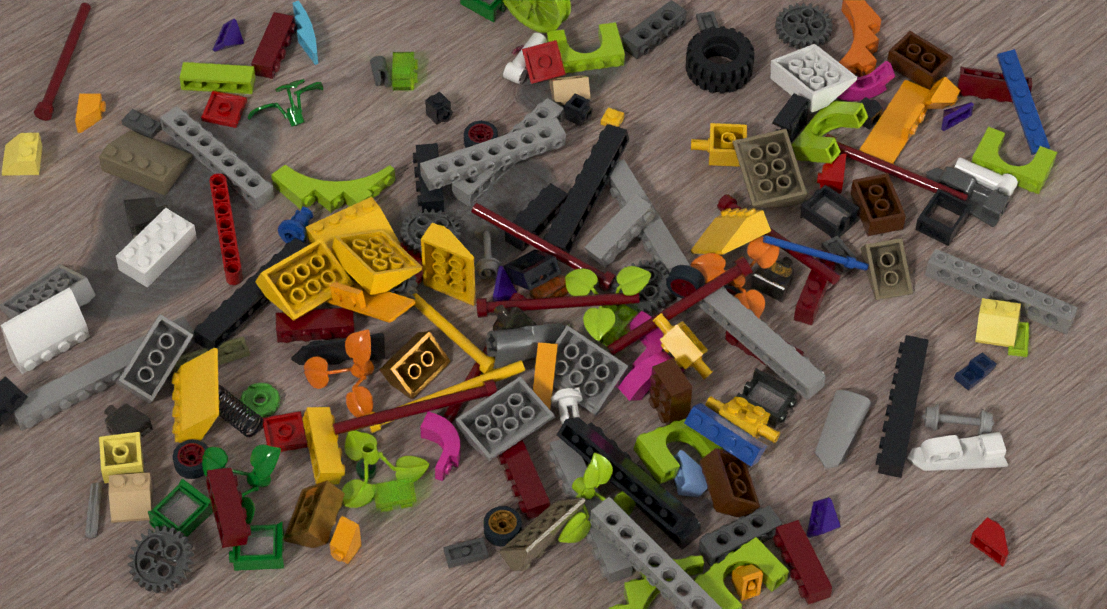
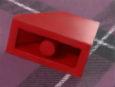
M846 154L836 157L832 164L826 163L823 165L822 173L818 172L817 183L820 184V189L827 185L838 194L842 193Z
M987 517L972 533L970 543L1003 567L1008 557L1004 528L998 522Z

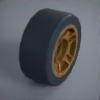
M508 506L492 508L484 517V535L493 545L504 547L522 531V519L519 513Z

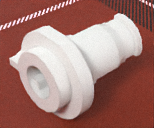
M580 388L561 389L551 397V405L558 408L562 424L565 419H569L568 412H570L571 418L580 417L578 404L583 400Z

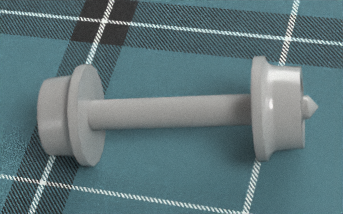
M481 219L477 223L474 235L484 242V258L477 261L476 270L481 278L491 280L497 277L498 268L501 266L499 260L492 258L491 240L499 235V228Z
M936 404L934 407L926 406L925 414L922 415L924 427L932 428L933 431H936L938 422L978 426V435H981L982 433H991L992 426L995 424L993 414L985 412L984 409H980L979 418L939 414V405Z

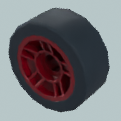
M481 120L470 123L464 130L465 148L497 138V128L488 121Z
M677 265L672 268L666 284L671 293L677 297L684 298L703 286L705 278L696 268L687 265Z
M194 439L183 441L177 445L172 456L176 472L186 479H196L205 475L202 467V458L204 451L209 447L204 442Z

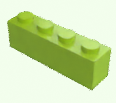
M183 62L179 79L181 90L253 94L256 77L254 66Z

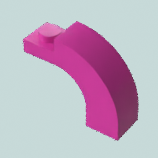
M885 61L870 74L857 77V80L837 98L844 101H859L865 97L870 99L887 90L885 84L895 77L891 63Z
M641 311L630 323V331L652 317ZM659 327L639 339L646 349L632 364V369L648 357L663 352L662 342L660 341L663 337V332Z
M660 352L648 357L630 371L618 389L629 401L642 400L649 387H651L650 376L652 375V367L674 357H670L666 352Z
M427 412L420 426L421 438L433 441L443 449L435 467V479L443 481L446 474H450L452 466L457 468L459 466L461 458L460 438L455 427L447 419L438 414Z

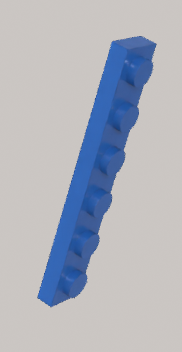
M1015 49L997 54L999 65L1031 155L1036 154L1040 146L1050 149Z

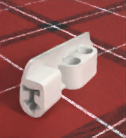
M1000 432L959 439L957 435L925 440L921 447L912 448L907 457L909 462L923 471L1008 467V463L1004 458L1006 448Z

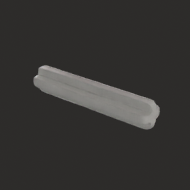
M92 483L90 488L85 529L87 538H95L97 536L102 485L100 483Z

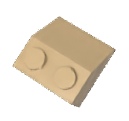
M585 75L549 79L553 102H558V105H565L574 93L586 99H591L589 77Z
M150 472L109 475V503L112 523L150 520L148 511L153 509V484Z

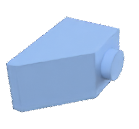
M679 450L674 456L680 465L676 478H674L678 495L699 498L707 489L702 467L684 451Z

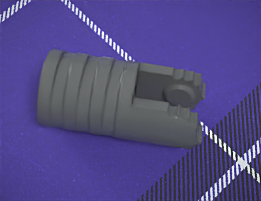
M373 57L370 60L375 85L379 86L381 79H383L385 87L391 86L385 57Z

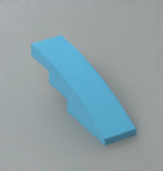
M298 0L292 3L295 24H297L298 43L316 65L318 64L313 26L307 12Z

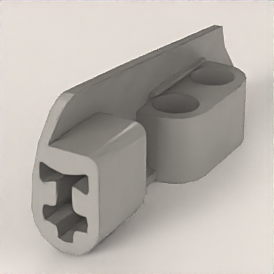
M836 390L815 451L825 469L838 467L839 464L842 465L855 441L856 433L872 405L867 397L850 391Z

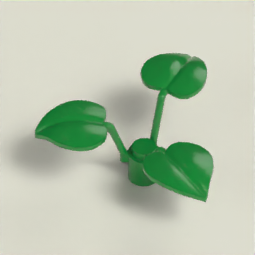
M296 80L289 84L281 85L275 91L287 90L291 107L287 109L288 113L277 102L253 109L248 115V120L255 113L263 109L278 108L284 115V118H288L291 127L302 124L305 121L302 116L300 95L309 90H323L322 82H315L295 91L293 94L297 95L298 108L294 105L290 88H297L305 80Z
M264 444L256 446L250 457L251 465L254 467L252 472L232 469V472L235 474L247 476V483L252 486L251 489L241 493L242 508L245 507L247 514L246 524H251L255 513V506L249 497L244 496L253 491H258L259 487H267L270 484V475L277 464L281 452L279 447ZM209 447L204 451L202 467L205 476H207V470L226 468L228 455L222 448Z

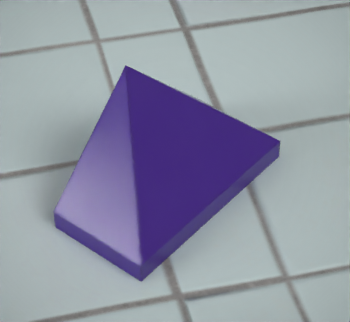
M233 18L223 24L213 47L214 52L244 44L236 19Z
M970 102L944 110L941 130L944 132L971 117L974 104Z
M499 266L493 301H508L511 295L517 293L503 266Z
M828 497L813 502L807 537L821 535L841 527L832 499Z

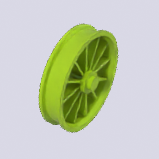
M503 0L508 10L518 21L540 33L555 31L561 23L568 19L571 12L570 0Z

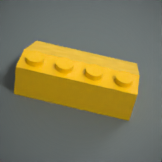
M372 197L305 227L309 244L322 238L330 251H332L334 236L383 229L400 245L383 211Z
M729 208L721 211V215L711 222L692 247L691 253H716L723 255L771 232L764 211L755 210V208L749 210L747 208L741 210L739 208L733 210Z
M431 223L421 238L423 284L474 306L476 298L473 255L449 229L442 225Z
M383 229L334 236L332 254L343 269L370 295L387 292L422 270V266Z
M322 238L261 272L255 281L266 298L293 321L330 300L332 296L329 285L333 282L350 287L354 285Z
M213 348L181 365L178 371L173 374L172 384H174V391L172 393V400L174 401L172 417H174L175 422L172 433L175 434V442L177 443L190 439L201 441L219 416L217 348Z

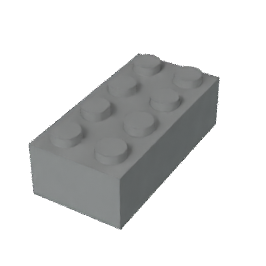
M159 314L116 384L150 404L190 342L193 334Z

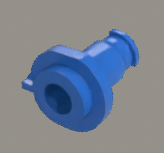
M302 206L301 211L296 210V214L290 220H284L280 223L278 234L285 243H290L294 238L303 243L306 241L307 232L305 227L309 225L310 219L313 218V213L310 209Z

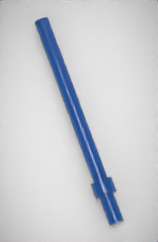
M767 235L763 238V243L843 264L846 268H857L864 271L868 269V263L857 261L853 257H842Z

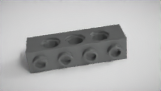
M670 0L622 37L623 49L636 59L646 55L649 50L658 46L662 40L670 37L674 31L685 25L687 11L673 0Z
M770 505L765 508L761 507L748 516L738 518L736 522L730 525H723L719 530L703 535L699 540L698 550L711 567L713 564L723 561L730 552L737 551L742 545L755 537L762 543L772 539L775 536L776 527L781 526L782 522Z

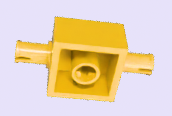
M710 123L708 140L691 139V150L707 151L709 153V165L740 167L733 141L747 138V125Z
M662 313L653 320L664 333L660 339L662 342L661 347L667 353L671 352L680 368L684 367L686 370L688 367H693L703 380L713 372L702 360V356L708 349L683 321L676 326H672Z
M712 396L706 401L705 406L756 439L762 436L774 444L777 442L781 432L767 426L771 414L762 407L754 406L748 403L745 398L737 396L726 404Z

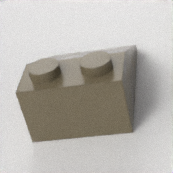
M902 238L865 244L861 247L863 262L868 263L866 273L875 300L913 294Z

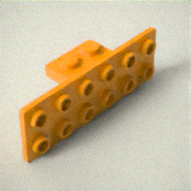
M904 80L859 150L894 164L910 137L915 135L919 123H922L928 109H924L925 105L922 103L930 90Z
M352 280L354 283L352 287L333 282L329 285L332 298L326 301L327 303L388 323L396 320L397 317L408 311L415 304L414 299L388 291L370 295L354 280Z

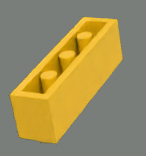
M307 407L302 420L315 483L319 484L329 481L332 484H339L342 476L345 475V465L341 462L342 451L341 448H338V435L334 434L332 424L335 423L334 415H331L330 407Z

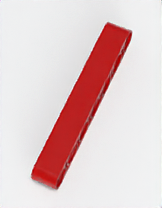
M216 173L210 177L209 182L225 278L228 284L238 285L242 282L243 275L227 181L223 174Z

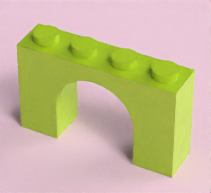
M616 22L599 24L598 37L601 46L591 53H579L571 49L567 43L564 29L547 32V42L554 40L558 42L566 73L624 65L625 53Z
M833 101L827 107L820 109L791 144L796 160L832 164L841 151L835 138L822 136L830 130L841 127L859 129L868 118L863 103Z
M988 127L971 162L1001 175L1011 174L1017 179L1018 187L1039 194L1055 163L1057 152L1040 146L1034 159L1029 164L1024 166L1007 164L998 154L1003 145L1005 133Z
M686 419L674 421L665 427H658L649 433L640 434L633 448L659 484L676 478L680 467L666 446L668 443H687L695 448L702 458L715 448L726 450L684 424Z
M755 537L742 545L737 551L730 552L720 563L713 564L705 574H699L694 581L722 609H742V604L729 592L724 584L725 578L732 574V570L742 565H754L762 571V583L771 592L787 581L789 570Z

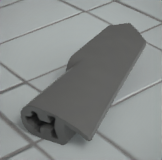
M945 167L944 170L934 168L926 171L928 179L969 195L967 203L971 204L970 214L991 227L996 226L1010 202L1009 197L976 184L974 178L952 167Z
M562 323L489 331L486 336L488 356H496L493 368L497 369L520 360L524 361L537 357L538 342L555 344L564 331L565 326Z

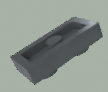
M713 11L696 14L700 31L703 29L708 30L714 26L719 28Z
M134 109L121 120L123 126L151 139L162 129L160 122Z
M838 235L822 243L821 248L826 252L842 257H853L859 261ZM836 263V266L842 273L851 270L844 267L843 264Z
M483 537L443 547L448 568L488 559V552Z

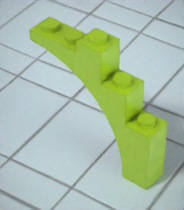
M286 164L271 174L273 187L299 209H302V206L309 207L317 201L330 213L342 207L344 203L350 207L367 198L376 197L381 191L396 181L395 169L391 165L375 174L351 181H324L307 177L294 171Z
M692 555L683 559H673L689 576L703 573V556ZM650 564L652 567H658L656 564ZM640 571L642 580L633 579L624 582L626 605L616 604L613 607H609V609H647L650 603L659 595L660 590L656 586L650 585L646 576ZM670 578L664 579L666 581H672V579Z

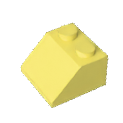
M20 133L5 145L2 176L39 175L43 147L39 133Z
M982 298L975 342L1004 347L1013 346L1014 348L1020 320L1021 304Z
M140 432L99 437L101 472L104 483H109V475L144 473Z

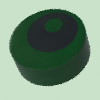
M364 459L360 460L356 465V473L361 479H365ZM376 464L368 465V479H371L376 474Z

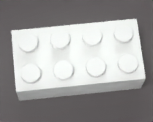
M165 208L116 255L118 269L148 288L197 239L195 225Z

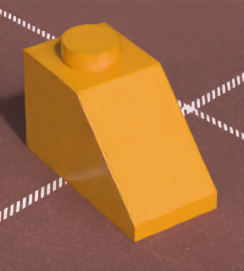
M943 77L934 83L922 103L925 105L924 109H944L948 105H954L958 100L957 96L960 90L948 78Z
M79 93L75 118L78 133H82L102 119V113L106 111V102L102 100L101 94Z
M341 516L330 542V552L335 560L349 564L362 546L359 524Z
M752 564L742 565L732 570L731 582L741 601L760 595L763 573Z

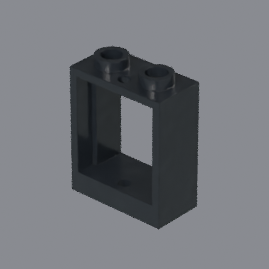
M938 189L917 218L915 230L949 246L969 217L971 204ZM937 206L960 216L952 228L930 218Z
M536 249L504 265V269L512 284L529 291L562 274L555 256Z

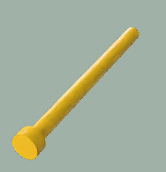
M417 293L412 294L415 297V304L413 306L480 365L479 369L483 374L496 370L493 368L495 363L494 356L489 357L422 297Z
M520 360L401 406L483 385V381L490 379L498 382L524 372L525 368ZM389 422L370 426L369 429L371 433L381 430V425Z

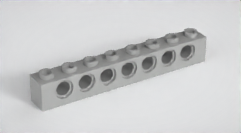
M547 98L539 103L531 113H528L519 124H516L509 133L557 118L559 123L564 121V108ZM519 161L460 180L457 183H452V196L470 206Z
M176 106L160 117L161 127L164 132L214 174H223L226 177L227 185L256 210H259L274 199V187L271 182L265 181L258 171L252 170L246 161L240 160L234 151L227 149L222 141L215 139L209 130L202 128L200 123L190 118L185 110L182 111Z
M554 118L420 163L421 176L429 191L439 189L442 186L457 183L460 180L560 148L565 145L566 133L558 119Z
M938 249L934 250L927 264L925 276L980 299L1020 303L1021 316L1064 334L1068 333L1074 321L1078 307Z
M610 497L591 510V525L596 530L599 529L604 534L605 539L610 544L613 543L618 548L619 553L632 562L635 570L641 571L646 576L649 584L656 586L663 598L670 600L675 605V609H693L692 607L695 606L701 609H722ZM609 522H614L615 525H610V524H608V523H609ZM622 536H628L629 539H624ZM636 550H642L643 553H638ZM650 564H656L658 567H652ZM670 578L672 579V581H666L664 579ZM679 592H684V593H686L687 595L682 596V595H680V594H678V593H679Z

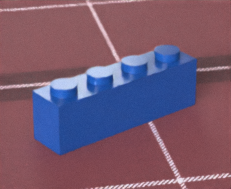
M702 403L693 406L684 424L749 466L758 463L767 448L766 444Z

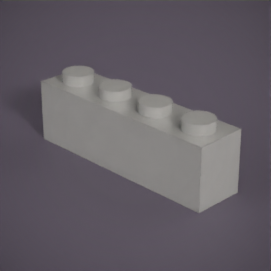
M635 194L585 246L589 256L606 268L622 250L626 249L628 243L638 236L641 230L653 220L656 213L652 205Z

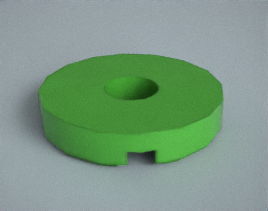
M268 383L250 385L246 391H243L240 399L241 402L262 418L275 414L280 406V396L277 389H274ZM258 398L265 399L263 403L255 402Z

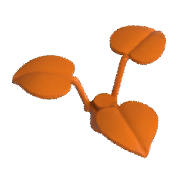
M764 237L752 240L747 247V254L753 259L750 267L752 268L756 262L762 269L771 267L778 258L779 247L763 243ZM716 253L701 255L690 264L691 267L696 268L702 273L705 278V284L726 271L723 270L726 265L725 259ZM742 275L728 283L729 286H733L743 292L736 294L734 297L738 298L742 305L752 310L754 315L760 318L765 308L763 295L756 290L746 292L742 288L746 281Z
M369 329L352 333L346 338L345 349L347 355L353 358L354 364L352 367L327 371V361L318 356L308 359L304 364V374L310 385L316 389H322L327 386L329 382L328 375L351 371L353 376L360 378L352 387L353 392H349L346 395L347 407L356 417L373 412V399L370 391L363 386H359L363 380L367 379L366 376L374 372V365L369 360L371 355Z

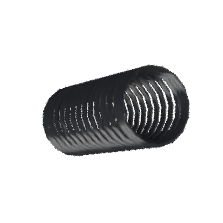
M218 385V390L221 389L219 401L226 394L219 404V411L221 410L219 416L247 438L254 436L262 427L263 418L241 402L240 399L234 397L223 386ZM229 397V399L225 402L223 407L220 408V406L224 403L226 398ZM232 399V402H231V403L227 406V408L223 411L224 407H225V406L229 403V401ZM235 402V404L232 406V408L230 409V411H229L228 413H226V411H227V410L231 407V405ZM237 404H239L238 407L234 410V412L229 416L230 412L235 408ZM242 406L241 410L236 414L234 418H232L233 415L237 412V410ZM245 409L244 412H243V413L241 414V416L239 417V419L236 420V418L239 416V414L242 412V410ZM248 411L247 415H246V416L243 418V420L239 423L240 419H241V418L244 416V414ZM251 414L250 418L246 421V423L242 425L246 418ZM260 418V422L257 428L251 434L247 435L246 433L252 431L255 428ZM257 419V422L255 423V425H254L250 430L247 431V429H248V428L253 424V422Z

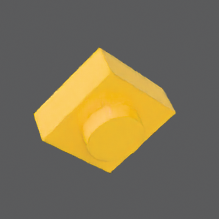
M608 107L601 119V125L606 126L610 124L619 127L624 119V113Z

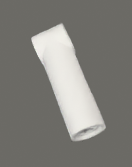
M533 33L522 49L546 43L547 39L540 33ZM522 49L513 62H509L506 65L503 73V78L519 85L524 82L527 75V67Z
M961 157L954 169L974 178L976 184L1009 198L1018 185L1017 179L1011 174H998Z

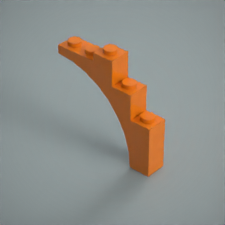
M843 0L841 11L851 26L853 43L839 63L854 75L857 74L858 77L870 74L876 68L877 60L873 54L878 50L879 39L875 34L880 31L881 18L865 0Z

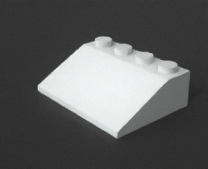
M816 44L771 60L770 78L791 96L795 93L810 100L809 110L811 112L827 107L857 80V76Z
M70 287L0 325L10 359L21 374L33 370L36 366L49 361L52 357L67 351L72 346L90 337L87 324Z

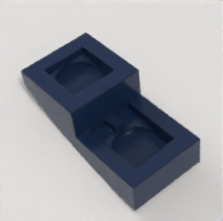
M982 352L971 359L968 366L957 372L954 379L967 390H970L983 380L997 364Z

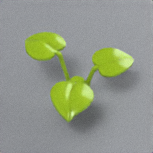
M636 266L623 268L617 275L619 286L616 289V293H619L621 289L626 296L639 293L648 284L651 273ZM577 269L566 275V288L570 295H588L590 290L595 295L598 294L596 289L593 288L598 283V278L591 270ZM599 306V309L590 308L585 312L583 317L584 326L595 340L600 341L614 326L617 306Z
M356 430L348 432L345 441V453L353 461L364 459L365 479L364 482L354 479L344 485L342 492L345 493L343 497L344 506L348 508L362 507L374 498L375 486L367 484L368 465L377 463L379 458L393 471H396V478L402 483H413L419 480L428 470L429 462L416 456H403L397 459L395 467L383 456L382 452H378L377 440L374 436Z
M594 453L584 476L575 479L572 489L578 494L576 498L591 499L596 496L602 501L606 499L595 492V488H598L599 484H605L609 481L613 472L611 463L604 456ZM623 491L614 498V502L629 516L636 502ZM585 504L583 506L584 513L578 512L568 521L558 541L576 543L587 536L591 529V523L587 520L590 515Z

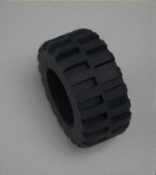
M714 26L708 30L703 29L700 31V34H695L688 43L685 66L687 75L696 86L699 85L700 89L704 91L709 90L710 93L719 92V94H725L728 91L729 93L734 92L736 88L740 89L744 84H747L752 76L755 55L754 47L751 41L744 37L743 33L740 31L736 32L733 28L727 29L725 26L716 28ZM723 56L729 58L732 62L717 64L709 61L708 58Z

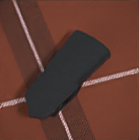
M384 333L371 334V355L369 360H385ZM346 339L312 341L308 345L302 346L291 357V360L298 365H304L308 359L318 356L324 358L328 365H336L344 360H353V358L347 355L345 349Z

